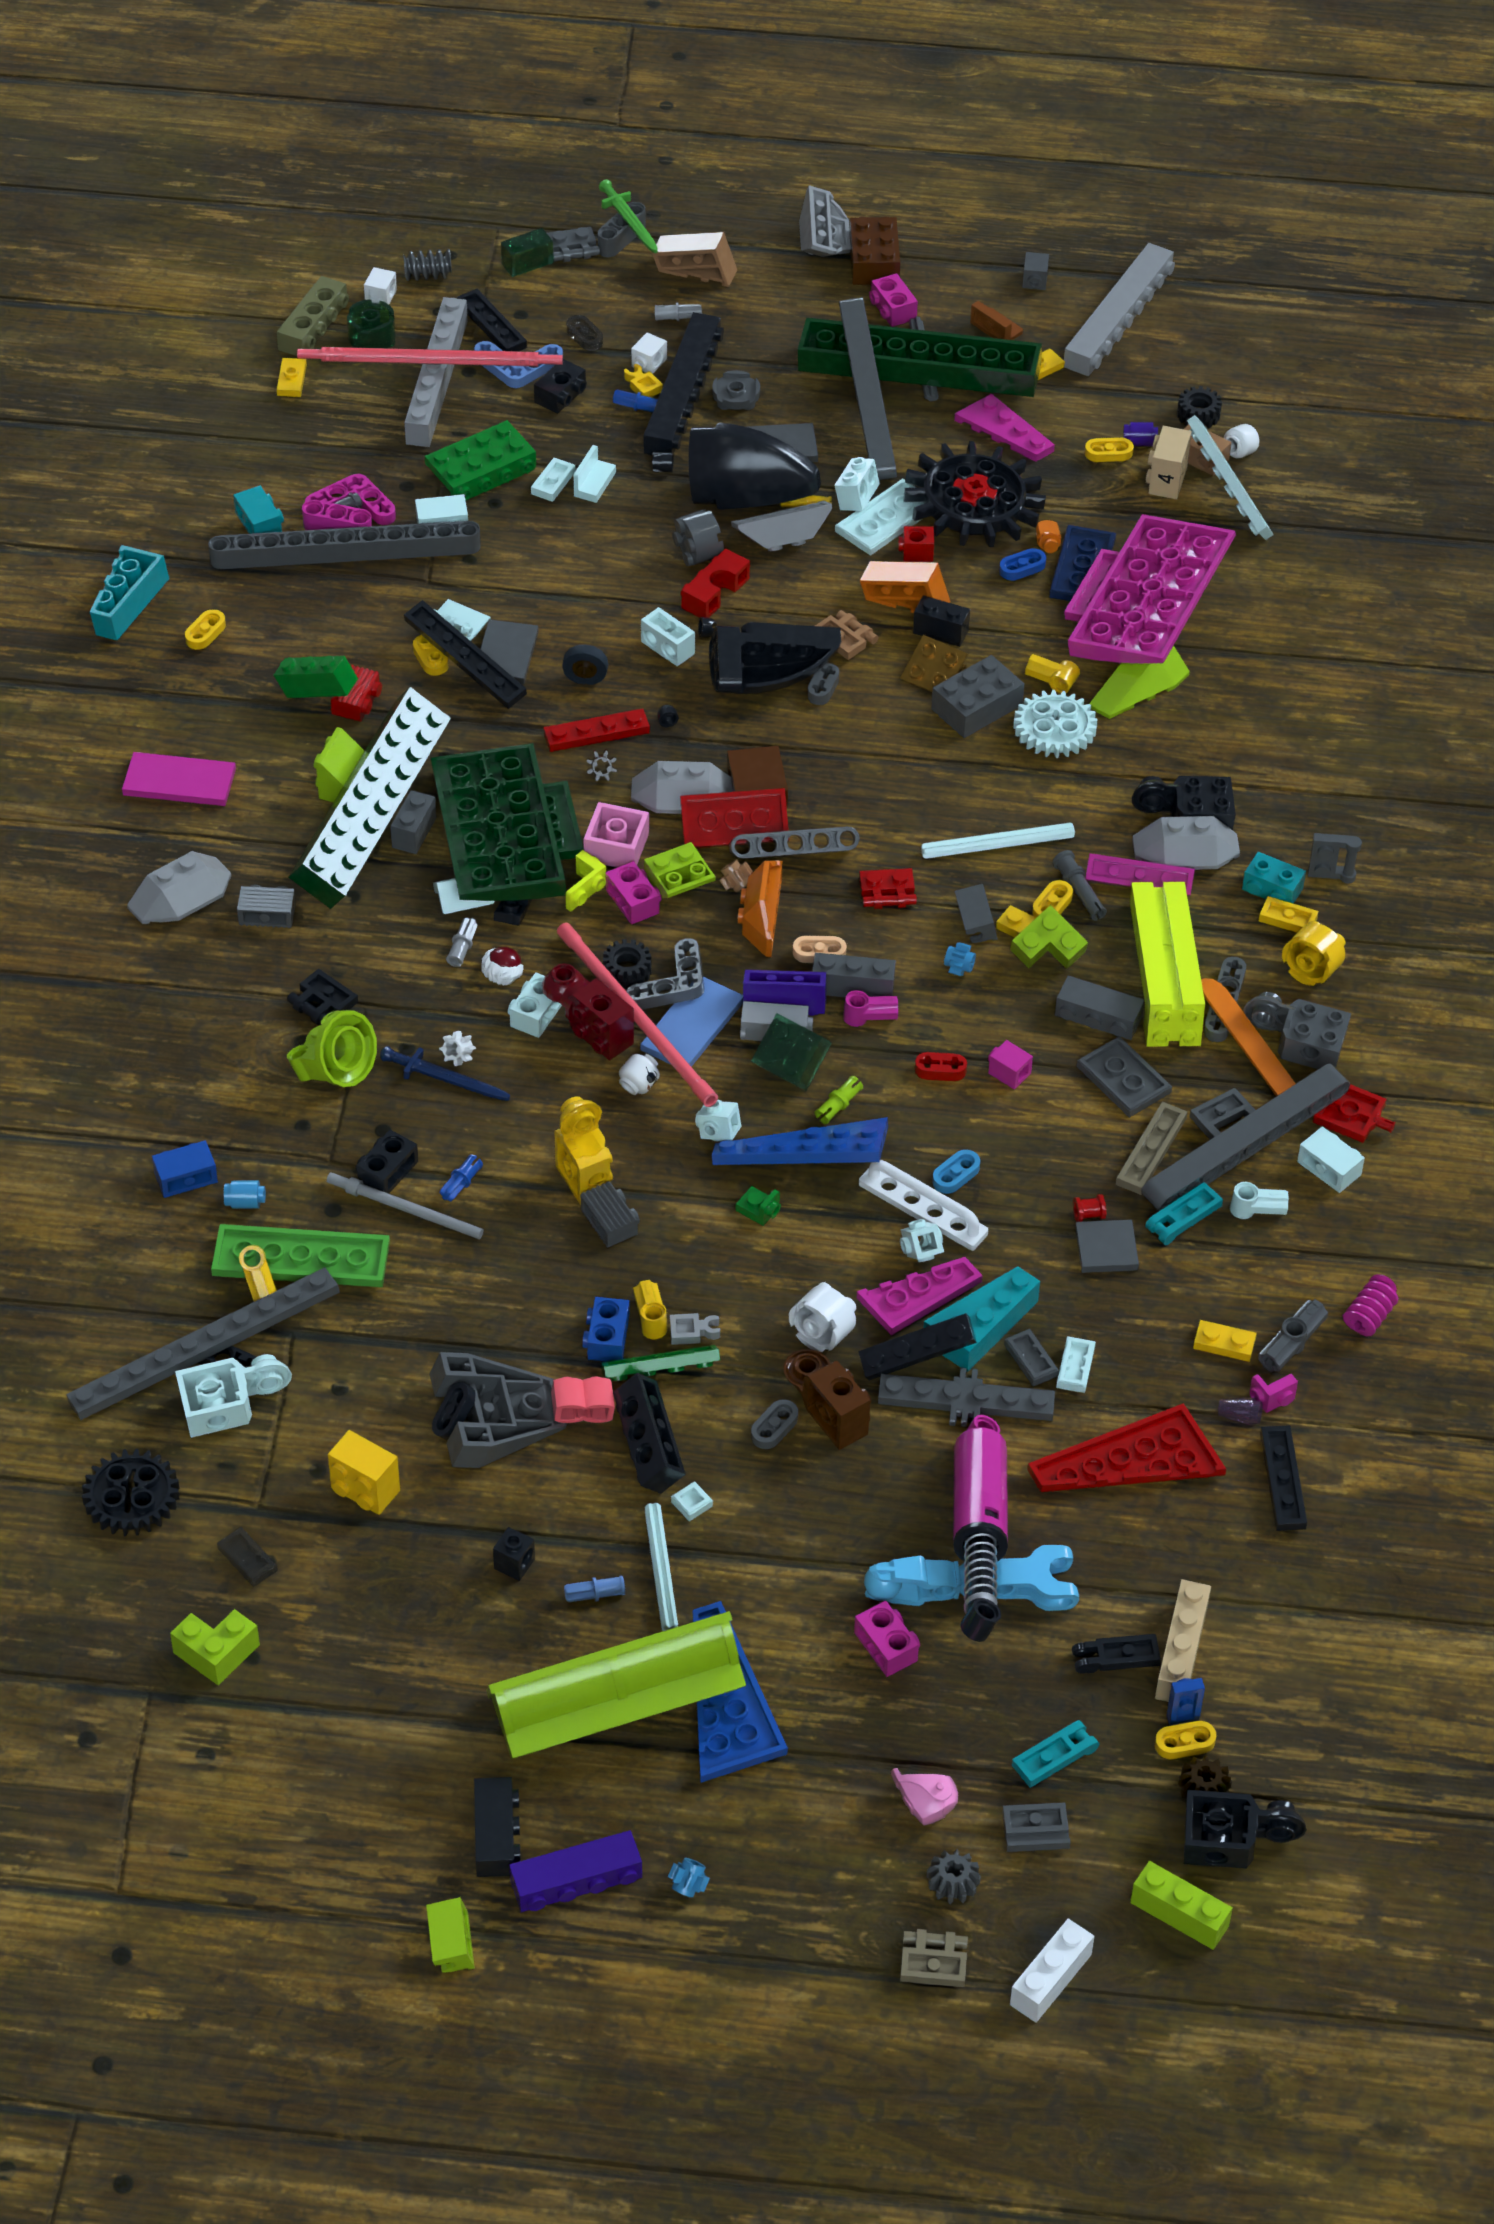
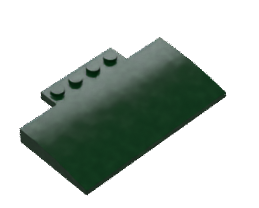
M534 744L432 757L431 765L459 900L514 901L565 896L566 884L561 860L576 858V855L584 850L568 781L542 783Z

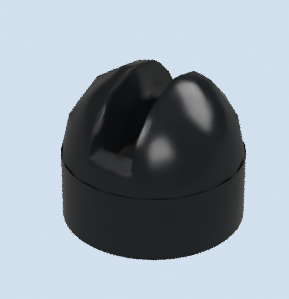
M700 617L698 623L699 637H712L714 631L712 627L717 625L714 619Z
M663 705L657 712V718L662 727H672L679 720L677 710L672 705Z

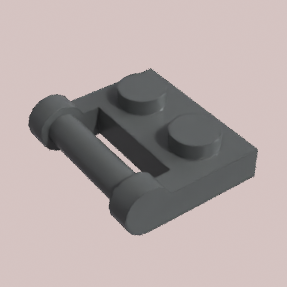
M1314 833L1308 877L1340 879L1347 884L1353 883L1356 879L1355 864L1357 852L1361 850V839L1357 836ZM1340 848L1347 850L1344 866H1337Z
M1233 1088L1190 1110V1118L1211 1140L1221 1133L1218 1130L1219 1128L1243 1116H1248L1255 1109L1236 1088Z

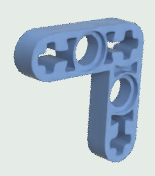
M489 341L479 342L474 347L475 351H502ZM555 344L546 345L535 351L542 355H563V349ZM539 364L537 368L529 366H482L507 386L520 388L546 374L554 365Z

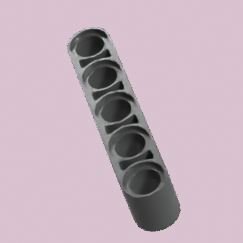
M847 826L742 834L731 840L729 851L736 859L844 852L854 849L858 845L860 837L856 829ZM849 832L852 835L853 842L850 846H844L840 842L841 833ZM816 834H823L826 837L827 844L824 848H818L814 844ZM790 836H797L800 839L801 846L798 850L789 848L787 841ZM764 838H770L774 841L775 848L772 852H766L762 849L761 842ZM738 840H744L748 843L749 849L746 854H739L735 850V843Z

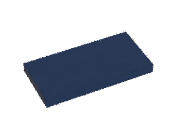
M1068 525L1049 598L1071 601L1100 550L1113 551L1116 533Z

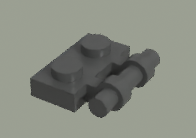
M592 227L546 233V242L554 262L561 260L563 263L570 262L571 259L582 257L583 259H591V256L600 255L599 246H596Z

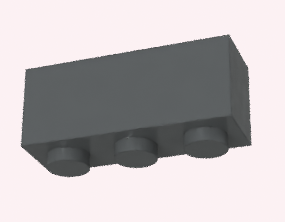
M815 953L812 972H826V996L846 997L849 992L855 990L862 991L869 997L893 996L896 960Z
M1068 975L1057 996L1055 1016L1113 1034L1117 1037L1120 1036L1132 1040L1143 1017L1145 1000Z

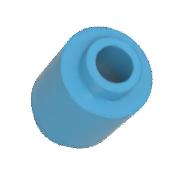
M239 1180L224 1184L225 1206H231L232 1209H259L260 1203H265V1186H260L259 1180Z

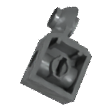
M1263 992L1246 1003L1243 1010L1253 1026L1263 1030L1282 1032L1278 1048L1281 1059L1315 1069H1320L1326 1064H1332L1336 1068L1351 1013L1302 999H1297L1290 1005L1284 1004L1281 998L1272 992Z

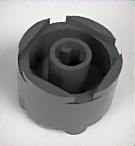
M703 509L674 520L676 532L672 533V538L676 547L680 546L686 566L711 560L724 550L723 540L718 542L717 534L721 533L711 511Z

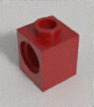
M904 526L903 536H899L898 551H903V562H933L934 527Z

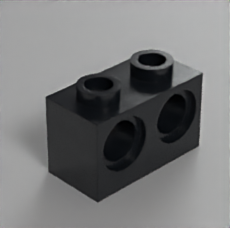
M389 1130L383 1138L377 1139L370 1152L366 1156L363 1155L357 1162L358 1179L362 1180L364 1185L389 1194L418 1163L417 1144Z

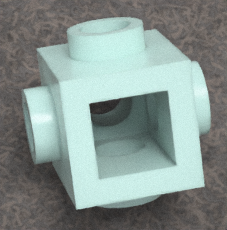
M717 1100L711 1107L703 1105L696 1114L695 1122L696 1126L699 1127L701 1139H712L713 1141L733 1140L742 1127L738 1103Z
M919 1219L908 1223V1228L901 1229L902 1238H900V1246L903 1253L907 1254V1257L916 1259L918 1262H925L934 1259V1255L944 1252L942 1245L943 1236L937 1224L925 1222V1219Z

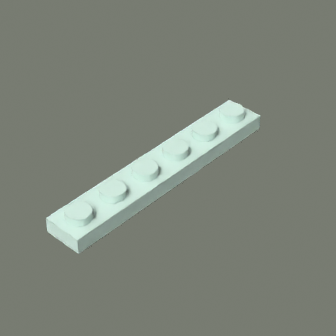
M1194 415L1187 420L1191 426L1189 431H1192V438L1196 443L1198 441L1201 442L1203 448L1200 449L1202 454L1208 461L1212 459L1215 466L1212 469L1220 480L1224 478L1227 484L1224 488L1231 498H1237L1239 503L1236 504V507L1243 517L1247 515L1251 520L1248 526L1255 536L1260 534L1267 540L1274 535L1203 423Z

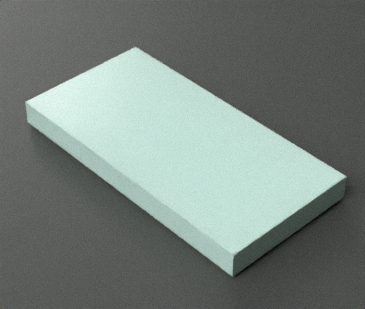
M902 478L869 501L863 511H855L836 524L835 532L871 556L904 532V526H913L920 520L914 521L912 519L914 507L924 503L903 501L904 489L916 487L905 483V480Z

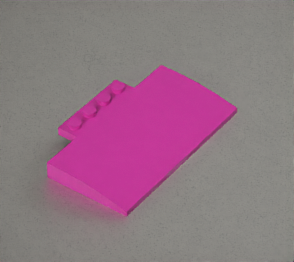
M1142 514L1120 552L1106 549L1100 550L1065 609V619L1078 622L1068 639L1069 655L1118 663H1164L1235 538V530Z

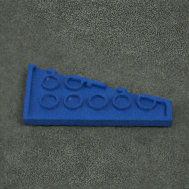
M888 1117L826 1127H811L806 1130L740 1140L721 1141L720 1143H715L712 1152V1164L880 1162L888 1131Z
M719 1601L694 1609L692 1612L693 1622L725 1613L722 1602ZM732 1624L731 1628L746 1686L697 1702L700 1783L787 1755L788 1747Z

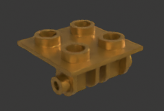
M923 635L900 679L932 692L933 687L966 669L964 661L968 653Z

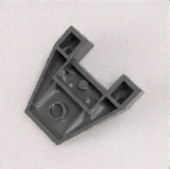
M440 1352L429 1373L435 1397H445L449 1389L458 1382H463L473 1387L476 1394L475 1403L467 1415L468 1422H457L446 1443L452 1467L481 1468L564 1430L567 1426L566 1423L554 1421L551 1391L553 1380L555 1379L469 1353Z

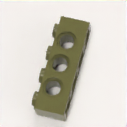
M321 276L278 329V350L297 356V349H313L315 343L320 336L325 334L331 322L336 320L342 308L347 306L349 295L347 294L346 283Z

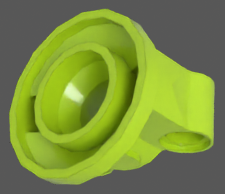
M354 1010L333 1011L323 1017L320 1026L313 1028L309 1032L303 1045H299L289 1051L287 1059L300 1081L319 1080L327 1081L338 1087L355 1086L363 1081L373 1068L377 1054V1038L372 1024L365 1015Z

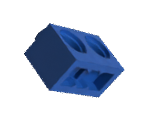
M595 1297L593 1308H588L586 1324L590 1325V1330L584 1331L583 1348H587L588 1360L607 1362L623 1359L630 1318L629 1300Z

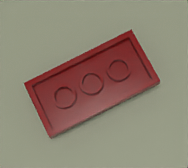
M785 788L680 796L684 844L692 842L695 848L729 846L733 838L742 834L789 831ZM764 838L761 844L774 843V841L770 838ZM738 840L735 846L748 845V843L744 840Z

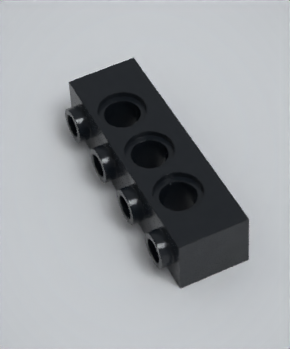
M636 1373L613 1392L616 1410L621 1418L623 1433L627 1438L638 1482L642 1487L661 1494L686 1474L656 1380Z

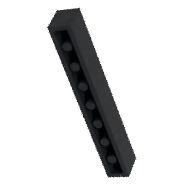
M693 312L644 433V454L653 455V452H673L674 455L675 450H679L682 439L681 434L686 433L687 419L692 418L694 402H698L700 387L705 385L706 372L711 370L712 356L716 357L718 341L721 342L723 339L724 327H721V317Z

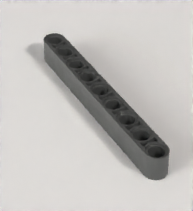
M863 297L839 301L841 319L868 459L875 460L879 480L896 478L895 459Z
M1332 1064L1324 1065L1152 1177L1142 1187L1141 1194L1159 1212L1203 1182L1207 1185L1341 1098L1348 1091L1350 1082Z

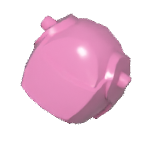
M894 1768L891 1771L895 1785L902 1794V1800L910 1810V1813L923 1825H929L945 1818L958 1803V1791L950 1776L939 1774L901 1775L898 1768Z

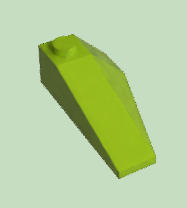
M1173 645L1164 663H1121L1089 704L1092 710L1111 719L1134 708L1136 703L1144 699L1150 701L1159 692L1164 690L1169 692L1175 689L1189 676L1190 671Z

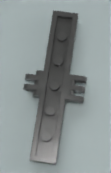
M961 1367L960 1377L954 1376V1381L881 1374L878 1404L950 1411L949 1426H955L957 1417H962L961 1427H967V1418L974 1419L980 1414L1053 1421L1055 1391L983 1384V1379L977 1378L978 1369H972V1376L968 1378L966 1377V1368Z

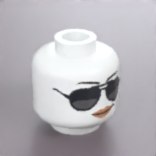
M640 1054L632 1055L619 1070L621 1078L619 1083L626 1091L633 1095L647 1093L659 1079L658 1062L649 1054L644 1056Z

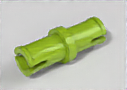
M850 1076L838 1090H833L829 1094V1099L815 1110L816 1118H819L826 1112L819 1120L820 1122L828 1124L840 1110H845L849 1106V1101L863 1089L861 1081L852 1088V1085L858 1080L857 1077Z

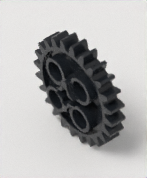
M123 1449L122 1457H118L113 1452L111 1453V1461H107L104 1458L100 1459L101 1468L97 1466L91 1467L93 1475L85 1476L86 1484L82 1485V1499L86 1514L91 1515L93 1524L100 1522L101 1530L110 1526L111 1534L114 1535L118 1529H122L123 1535L127 1536L129 1530L133 1529L136 1536H138L140 1528L143 1527L146 1531L151 1532L150 1524L152 1523L161 1527V1517L170 1519V1510L177 1509L176 1500H180L179 1480L176 1477L175 1469L171 1470L170 1462L162 1463L161 1455L151 1459L149 1450L143 1456H140L138 1449L134 1450L133 1455H128L126 1449ZM135 1472L133 1479L135 1487L131 1491V1474ZM131 1493V1510L129 1513H126L128 1508L127 1497Z

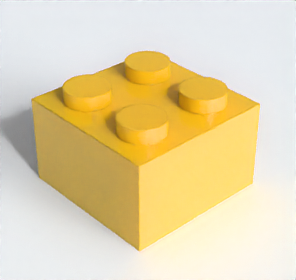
M348 1430L328 1453L331 1488L339 1496L348 1497L357 1502L362 1509L371 1510L380 1515L400 1492L398 1456L353 1431Z

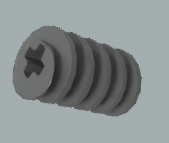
M440 249L437 250L436 256H433L432 251L428 250L426 257H424L422 250L418 251L417 257L414 256L412 251H409L407 258L404 255L406 281L410 280L411 274L414 275L416 281H419L420 274H423L425 280H428L430 273H432L435 280L438 279L439 273H442L443 278L447 279L448 273L451 272L452 274L450 249L446 250L445 256H443Z

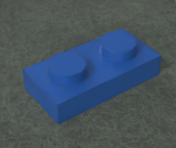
M1184 1678L1171 1684L1166 1715L1169 1726L1200 1720L1205 1691L1202 1678Z

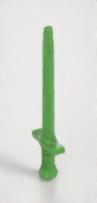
M610 180L601 181L599 189L608 196V198L602 200V208L606 209L614 206L641 242L656 254L658 248L655 241L626 203L631 201V192L617 194L612 188Z

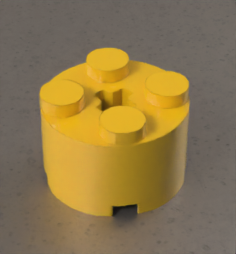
M1311 921L1302 927L1284 946L1282 959L1284 963L1287 961L1290 967L1288 972L1300 983L1314 986L1316 983L1322 984L1344 962V946L1346 941L1342 935L1335 933L1327 926L1317 921Z

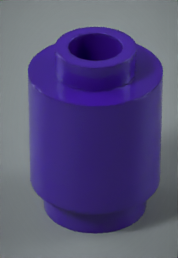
M1130 422V424H1124L1123 438L1129 439L1134 446L1153 447L1155 435H1158V427H1153V422Z

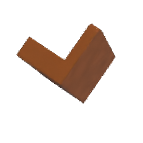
M980 301L972 304L970 323L990 337L1014 340L1023 334V328L993 308L987 307Z

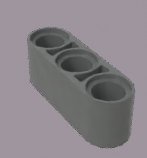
M640 202L628 203L627 205L642 225L646 227L644 204ZM616 213L598 230V246L600 255L603 257H614L637 237L619 213Z

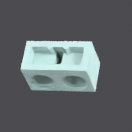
M857 457L850 460L835 484L840 510H864L880 484L874 459Z
M658 607L641 619V642L677 667L695 654V632Z
M535 972L530 981L524 983L518 998L511 1001L508 1007V1014L510 1015V1027L539 1038L562 1005L545 996L541 986L545 976Z

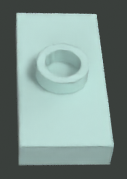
M1067 1336L1056 1388L1085 1393L1095 1350V1341Z

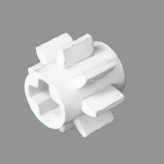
M461 1031L453 1032L452 1036H444L445 1043L443 1047L439 1048L445 1056L444 1061L454 1060V1066L462 1065L463 1061H471L472 1057L470 1054L476 1049L470 1041L472 1036L462 1037Z

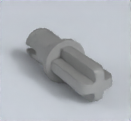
M676 302V305H655V320L676 319L679 321L680 319L691 318L693 312L702 314V307L700 304L679 305L678 302Z
M464 918L458 933L452 938L453 945L446 957L447 963L451 966L460 967L463 964L467 950L471 949L473 945L472 938L478 926L474 918Z

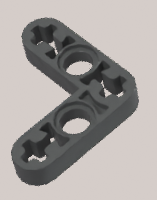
M687 938L680 940L675 945L677 976L635 984L626 990L641 1009L693 1000L702 996L705 988L701 953L696 940ZM687 951H690V956H685ZM688 967H695L693 970L683 971ZM693 981V986L689 987V982ZM667 989H670V990H671V991L668 992V993L659 994V992H661V991H663V990H667Z

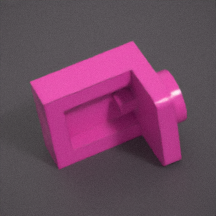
M1257 1374L1252 1377L1250 1396L1255 1404L1260 1405L1268 1413L1279 1406L1289 1405L1295 1399L1298 1381L1292 1374H1289L1267 1385Z

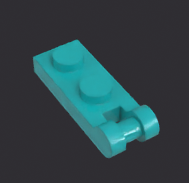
M1203 1182L1151 1216L1147 1220L1145 1227L1151 1233L1158 1234V1239L1164 1245H1169L1176 1236L1222 1207L1223 1198ZM1169 1222L1171 1225L1166 1228L1163 1224Z
M1077 1720L1013 1758L1012 1767L1031 1788L1082 1756L1092 1754L1098 1749L1100 1743L1094 1736H1089L1086 1732V1726L1080 1720ZM1071 1740H1077L1079 1743L1075 1745Z

